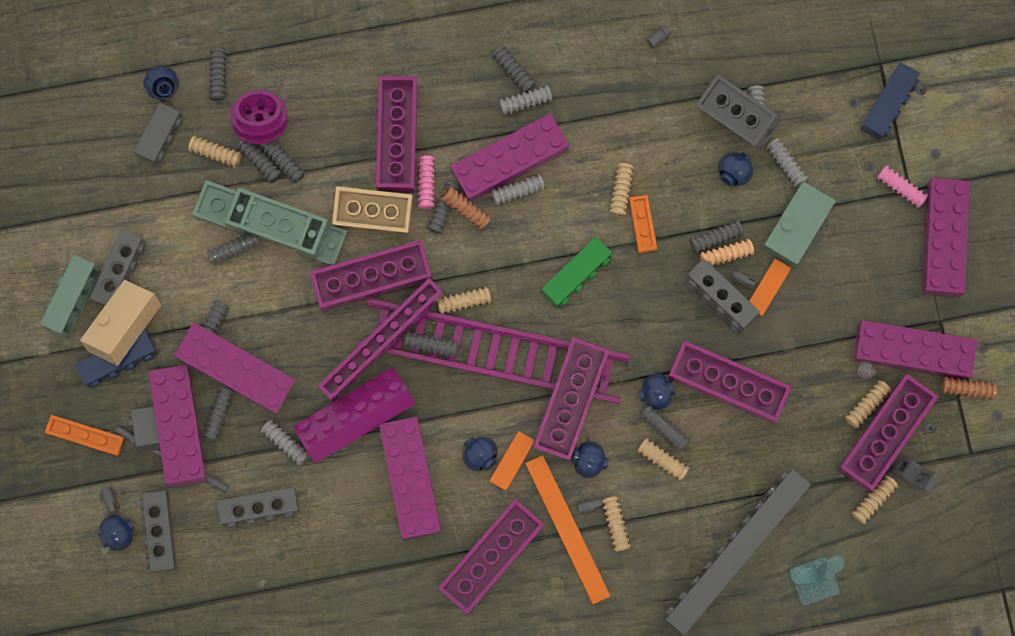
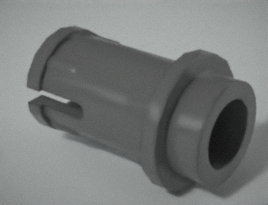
M666 26L659 27L656 33L647 38V42L652 48H655L663 40H668L671 32Z
M735 270L731 281L734 284L738 283L752 290L757 278L741 273V270Z
M111 487L100 491V498H103L108 513L120 509L113 494L115 491Z
M600 497L587 501L580 500L577 503L578 512L586 515L587 512L603 509Z

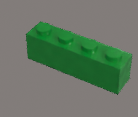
M595 237L541 289V293L556 308L560 305L564 307L571 300L569 297L574 292L577 294L583 289V283L587 279L591 281L598 274L597 270L601 266L604 268L611 262L612 252Z

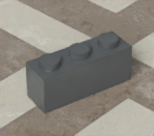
M159 102L134 150L137 157L156 166L159 161H163L167 146L171 145L175 136L173 134L183 123V116L180 111Z

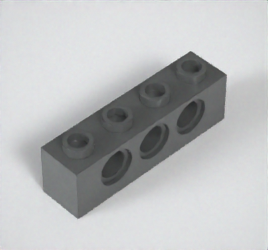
M122 229L120 230L89 297L90 300L105 307L124 280L130 282L129 276L131 271H135L138 264L137 258L139 254H143L146 247L142 237ZM126 249H131L130 256L123 257V252ZM122 266L123 272L118 275L115 274V269ZM115 284V289L112 292H107L108 285Z
M294 487L217 501L220 524L226 525V528L237 527V523L245 522V525L255 524L258 519L263 518L265 521L276 520V516L284 515V518L296 516L295 513L300 512L297 491ZM276 500H282L283 507L280 510H274L273 508ZM258 503L263 504V511L256 514L254 512L255 505ZM238 507L244 508V514L241 517H236L235 510Z
M169 492L142 494L143 499H140L141 510H144L145 518H142V526L147 534V537L144 538L145 549H148L149 557H146L147 568L153 573L177 570ZM158 507L160 515L153 518L151 512L154 508ZM156 527L162 528V534L159 537H155L153 534ZM163 546L164 554L158 557L155 551L157 547Z

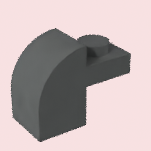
M904 456L899 458L891 470L901 481L919 492L925 491L930 493L939 479L935 472L922 468L914 460Z

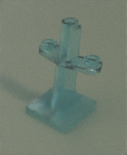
M835 555L829 560L826 556L790 569L791 580L796 586L802 606L841 594L834 574L842 571L845 562L841 556Z

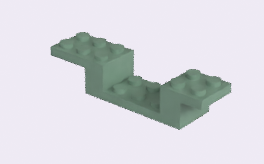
M207 180L192 213L193 217L246 235L248 232L296 249L299 255L329 266L336 264L348 234L347 230L330 225L328 219L239 187L235 191Z

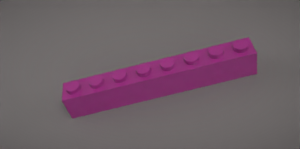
M430 278L427 279L318 385V388L334 402L444 296L443 291Z

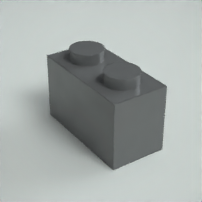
M154 407L131 410L132 417H128L129 428L134 429V435H131L132 447L137 448V453L160 449Z

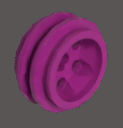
M265 90L247 92L239 97L231 107L230 119L234 133L246 142L252 144L270 143L281 136L287 128L288 115L286 105L281 98Z

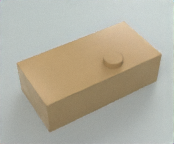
M336 186L332 225L336 227L410 234L414 197L410 194Z
M124 280L80 341L88 352L118 366L161 307V304L154 293Z

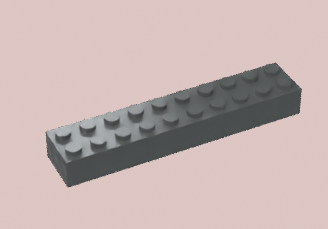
M794 469L790 472L785 471L777 479L779 484L776 487L773 485L764 495L766 497L765 501L761 500L751 510L754 514L751 517L748 515L739 524L741 529L739 531L735 530L728 537L727 541L729 543L727 546L723 545L714 554L716 559L706 563L701 569L704 573L701 576L697 575L690 582L689 586L691 588L689 591H683L676 599L678 604L675 607L673 605L670 606L663 614L666 617L663 621L680 636H684L810 487L811 484Z

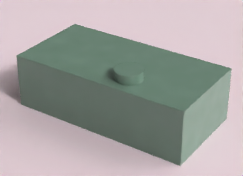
M803 181L762 250L795 269L836 200Z
M73 255L64 275L58 279V288L40 325L48 331L69 340L102 270L96 264Z

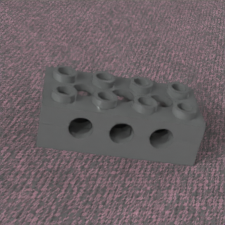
M717 74L696 104L703 112L758 150L763 148L782 121L776 113L719 74ZM742 109L741 113L739 115H736L737 112ZM754 120H757L756 123L751 126V123Z
M704 258L691 270L685 279L687 289L692 293L696 292L700 296V301L705 306L709 305L714 309L713 313L720 320L724 319L728 323V328L734 333L738 332L741 334L760 312ZM703 283H708L710 287L705 286ZM717 296L723 297L724 300H720ZM731 309H735L738 313H733Z

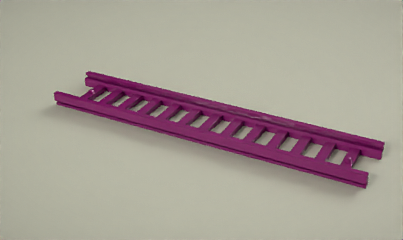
M371 298L367 299V307L381 310L377 328L388 318L389 312H394L401 306ZM427 311L418 320L415 331L417 335L423 334L426 320L437 322L434 338L440 337V340L442 339L445 324L454 325L456 328L452 342L458 341L459 350L463 328L474 330L467 364L456 362L458 350L456 357L452 358L449 355L448 360L437 358L438 353L434 354L432 351L430 356L419 354L416 348L411 349V352L401 350L403 335L385 353L554 390L556 383L550 382L556 350L557 348L568 350L571 342ZM482 332L493 334L486 368L475 366ZM501 336L512 338L505 372L493 370ZM358 340L356 346L358 347L363 341ZM519 340L531 342L523 376L512 374ZM538 344L549 346L542 380L531 378ZM609 351L602 373L599 392L594 393L593 399L620 404L621 397L607 395L606 392L613 360L629 363V354Z

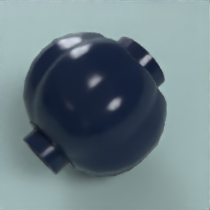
M158 65L147 71L143 79V85L149 97L163 101L175 95L179 87V79L172 68Z
M734 152L724 155L718 164L721 181L728 186H741L748 183L753 175L751 158L744 152L741 154Z
M658 373L646 377L643 381L642 390H639L641 402L645 401L648 406H653V409L658 410L667 408L672 403L671 396L676 395L672 380L667 381L665 375Z
M470 437L464 443L466 447L463 452V461L469 469L474 471H482L484 469L488 471L496 464L497 460L495 458L498 455V448L492 439L488 437H478L475 439Z
M587 441L582 443L579 449H574L571 463L575 464V470L579 475L585 478H593L602 469H607L609 458L605 457L604 449L596 442Z
M110 515L101 522L99 526L101 532L97 535L104 548L109 546L113 551H122L131 544L133 539L132 530L135 528L130 519L126 520L120 515Z

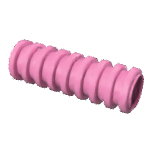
M424 155L418 158L420 162L418 163L420 168L418 169V173H420L418 175V179H420L418 181L420 185L418 186L420 191L418 192V196H420L418 198V202H420L418 207L421 209H432L435 207L433 203L435 201V198H433L435 192H433L435 190L433 186L435 184L433 180L435 178V175H433L435 169H433L435 167L433 163L435 158Z
M888 165L885 166L877 176V179L883 180L882 183H887V186H891L893 191H897V194L901 193V197H906L907 201H912V205L916 204L917 208L921 207L928 194H923V191H919L917 186H913V183H908L909 180H904L903 176H898V172L894 173V170H890Z

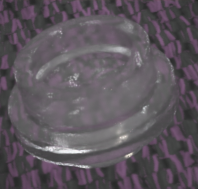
M863 362L858 366L856 373L864 380L869 379L875 374V366L872 362Z

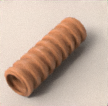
M452 186L448 187L443 192L441 200L446 201L447 205L450 204V207L455 208L456 212L459 211V214L464 215L465 219L468 218V221L473 222V225L477 226L478 229L484 228L488 224L490 216L488 214L485 215L486 213L481 211L479 207L476 208V205L472 204L470 200L467 201V198L463 197L461 193L458 194V191L453 190Z
M945 376L942 379L941 391L944 394L946 392L948 394L954 393V395L960 394V396L966 394L967 397L972 395L973 398L978 396V398L984 397V399L990 398V400H994L997 394L996 383L990 384V382L984 384L983 381L978 383L976 380L974 382L972 380L966 381V379L960 380V378L955 380L953 377L948 379Z

